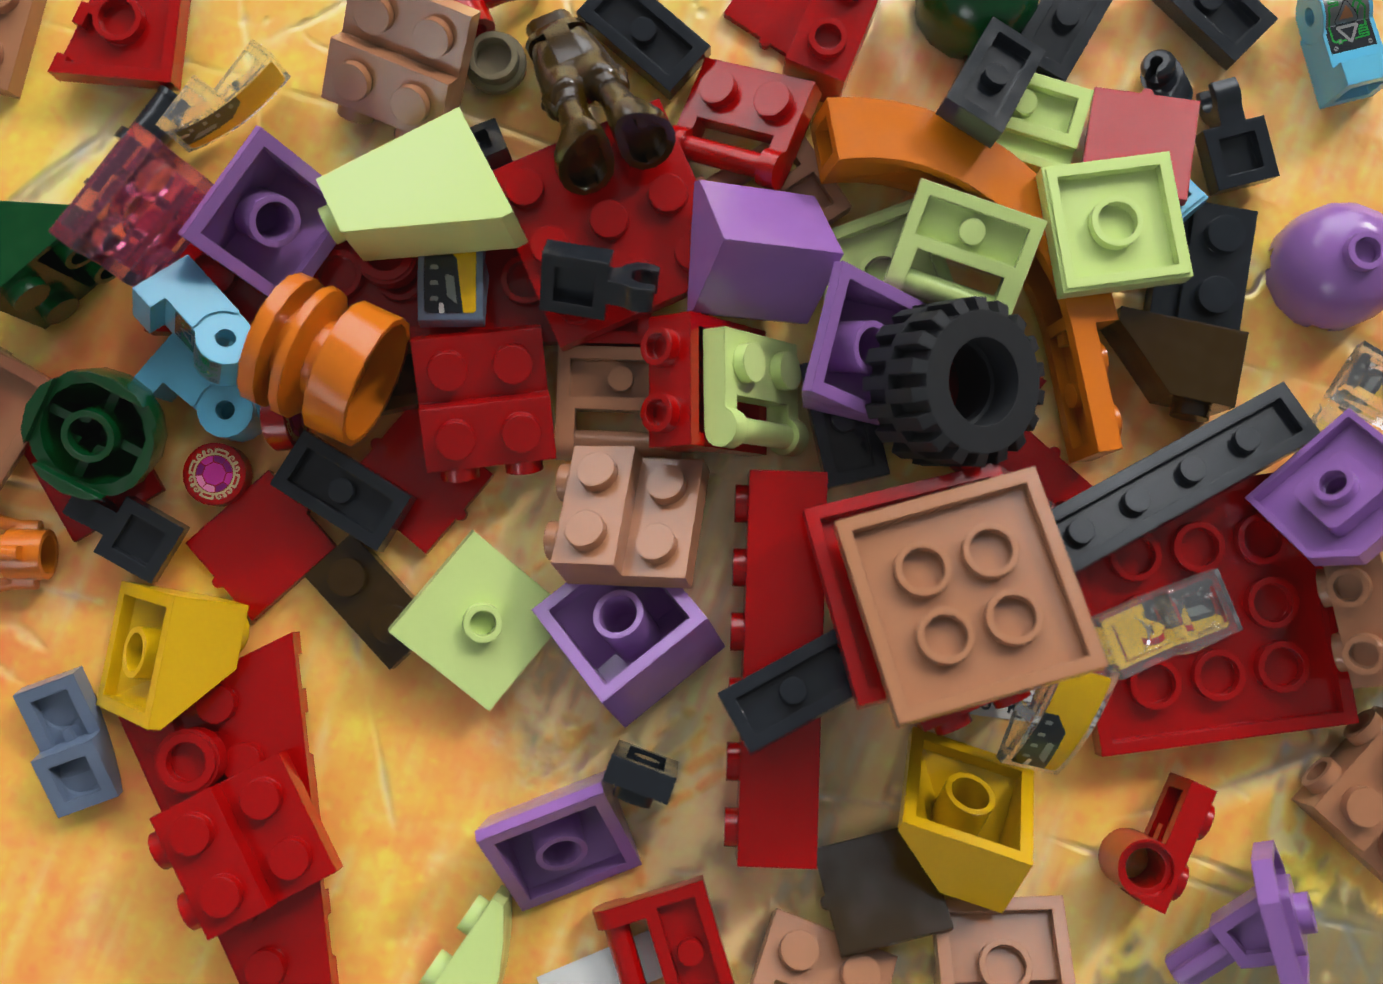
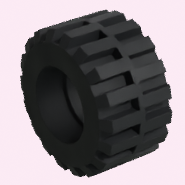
M979 296L912 306V309L901 310L892 316L893 324L884 325L875 335L880 346L879 348L869 349L865 359V363L873 367L870 376L863 377V391H870L871 403L865 405L868 418L877 419L880 424L875 433L882 443H893L891 451L893 454L901 459H912V464L920 466L986 467V464H998L1007 460L1008 452H1018L1026 443L1024 431H1034L1039 420L1035 414L1036 406L1043 405L1045 391L1039 389L1040 377L1045 376L1043 362H1037L1035 352L1039 349L1035 336L1025 335L1024 331L1027 323L1019 314L1008 315V305L998 300L987 302L986 297ZM952 362L956 368L959 381V392L955 405L949 390V372Z

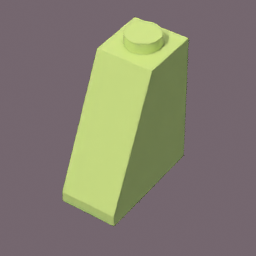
M459 107L316 179L327 202V205L319 208L318 212L329 234L338 245L347 240L363 261L513 249L528 243L507 198Z

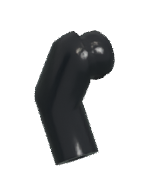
M1157 49L1144 57L1140 65V80L1143 89H1151L1154 95L1192 100L1193 89L1180 62L1171 52Z

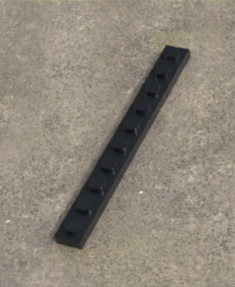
M1285 382L1279 383L1052 508L1051 511L1075 575L1297 452L1320 433L1319 429ZM834 629L717 693L722 706L750 756L854 699Z

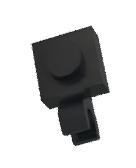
M1236 77L1212 82L1208 85L1209 90L1196 94V101H1200V117L1210 127V129L1203 130L1197 134L1195 138L1209 197L1266 183L1280 176L1265 117L1261 115L1250 119L1245 118L1241 90Z
M547 239L542 252L539 310L605 320L609 305L624 307L634 312H652L654 294L658 290L660 267L649 263L637 262L614 268L612 267L614 250Z
M71 496L62 511L71 519L103 535L93 552L150 584L158 582L190 529L186 524L136 496H127L120 508L105 497L98 500H83Z

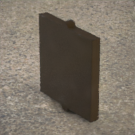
M898 828L818 847L817 868L825 894L822 896L820 903L824 910H829L841 958L953 930L954 926L944 894L939 893L899 833Z

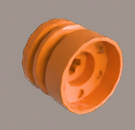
M301 272L289 275L270 293L259 309L246 336L238 364L237 386L240 396L264 408L270 405L271 411L286 418H290L302 411L305 426L351 447L360 442L374 427L391 398L407 356L410 341L409 323L404 318L366 301L355 303L348 309L347 296L340 289L333 286L324 288L317 279Z

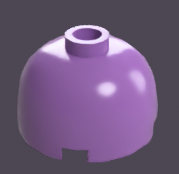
M1356 202L1329 203L1294 218L1273 238L1269 250L1273 249L1270 256L1271 268L1265 270L1266 285L1276 306L1294 323L1304 327L1314 325L1321 329H1329L1328 331H1342L1371 319L1383 311V214Z

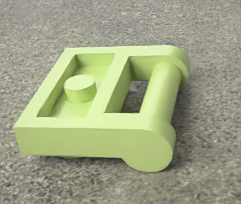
M921 178L883 281L907 294L933 303L972 296L986 297L987 302L998 300L1008 305V315H1012L1048 221ZM917 248L1001 277L997 291L994 295L912 268L911 264Z
M726 326L703 329L704 431L709 443L717 447L732 449L739 447L742 443L770 447L778 455L792 457L798 456L805 451L809 442V432L805 424L798 420V385L801 381V370L797 357V344ZM737 402L767 407V421L746 418L741 411L737 410Z

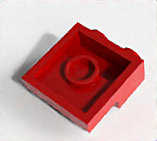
M694 311L649 317V329L644 334L640 346L642 358L649 364V396L644 400L640 413L644 427L649 430V448L683 453L716 452L745 457L767 455V447L742 443L739 447L732 449L717 447L709 443L704 431L703 329L726 326L765 337L766 331ZM737 402V410L741 411L746 418L766 421L765 406Z
M540 323L411 336L410 343L427 474L441 472L442 481L459 483L478 478L480 476V467L505 465L507 474L527 475L543 470V460L557 459Z
M287 750L278 752L149 818L155 830L148 836L149 851L159 867L164 870L173 867L184 890L177 897V907L180 916L191 930L196 931L202 928L208 941L270 909L276 903L336 873L344 867Z

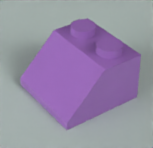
M566 582L532 609L600 702L624 727H627L725 648L724 643L709 619L683 588L567 584Z

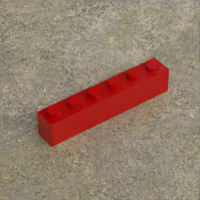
M750 469L747 475V485L735 484L734 523H746L745 549L733 548L732 587H744L743 613L731 612L730 651H742L741 677H729L728 687L823 635L824 591L804 524L803 510L827 504L828 472ZM821 717L752 756L749 755L740 736L739 742L727 741L726 781H738L737 807H725L724 847H735L737 867L817 869Z

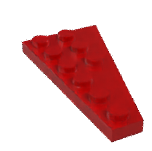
M300 631L291 632L238 658L237 668L234 672L161 730H147L120 716L118 717L161 812L193 795L175 794L160 783L154 769V757L159 744L166 736L177 730L188 727H204L216 733L222 739L227 750L226 770L216 784L278 752L287 750L320 817L314 755L309 752L305 713L309 712L306 688H302L298 655L302 654ZM324 879L218 935L239 984H339L337 959L332 954L328 915L331 913L329 888L325 889Z

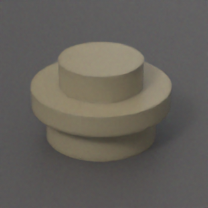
M488 31L477 36L474 41L467 73L471 83L480 91L492 95L505 94L515 89L522 82L527 70V59L521 44L513 36L504 32Z

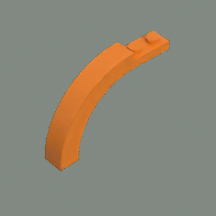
M827 97L810 123L821 184L855 182L877 184L915 194L919 181L923 178L1043 219L1036 173L997 142L991 148H988L936 115L934 111L893 100L866 97ZM1044 230L1023 284V289L1033 307L1042 334L1069 464L1093 461L1123 449L1120 437L1122 433V418L1118 408L1113 404L1107 377L1109 368L1108 354L1098 336V331L1119 320L1112 292L1057 300L1046 232Z

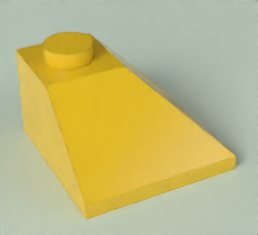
M121 580L96 705L147 730L163 729L236 670L239 653L245 648L249 638V622L247 619L249 605L211 595Z
M913 726L908 736L898 831L939 893L1003 914L1033 867L1034 766L1016 763L1010 758L944 736H937L929 731L924 732Z

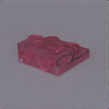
M135 122L48 232L69 248L104 267L122 282L134 287L180 259V255L190 242L180 236L178 232L211 189L213 183L182 160L157 137Z

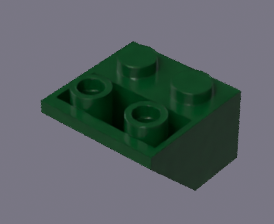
M0 201V311L44 329L50 325L61 323L76 312L80 305L79 300L98 284L107 283L119 276L126 268L127 260L140 248L132 239L77 205Z

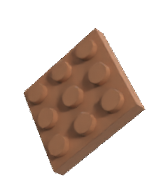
M1035 466L834 522L833 530L896 728L1098 672L1109 666Z

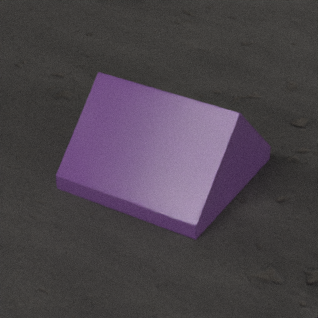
M258 125L253 129L178 232L180 236L267 297L289 275L301 272L313 277L336 245L318 212L319 208L327 205L316 181L322 175Z
M706 180L694 181L687 311L711 316L808 324L829 283L834 261H840L844 254L816 197Z
M834 261L802 388L803 408L880 425L877 419L868 418L865 405L871 403L870 391H863V377L870 376L873 367L865 363L868 350L879 348L880 344L875 335L882 326L893 324L892 316L901 310L912 309V306L926 303L845 261Z
M605 771L492 814L475 830L477 844L522 911L642 865L620 802L612 794L614 786L602 781Z

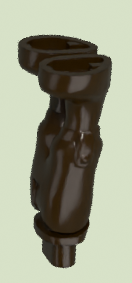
M557 9L530 21L526 27V34L528 36L526 49L533 61L535 75L542 93L541 108L553 121L560 123L561 133L554 151L555 171L564 188L580 195L596 193L608 184L614 174L615 159L611 144L602 126L589 111L591 105L603 109L615 144L622 158L630 167L646 170L655 168L666 161L672 153L676 142L673 126L661 109L641 98L635 97L629 91L630 83L627 70L620 64L615 63L601 43L588 31L586 23L578 17H572L566 9Z

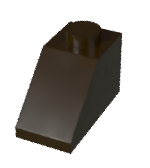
M1125 306L1116 309L1119 320L1100 330L1150 404L1170 407L1169 416L1190 422H1208L1210 416L1235 408L1249 332Z

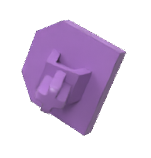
M1348 408L1244 498L1314 566L1366 565L1383 551V434Z
M1274 840L1253 843L1250 861L1255 886L1213 912L1207 929L1166 955L1165 963L1178 984H1200L1234 962L1241 969L1275 965L1280 984H1310V957L1307 950V934L1318 933L1317 922L1308 892L1295 893L1290 873L1286 874Z

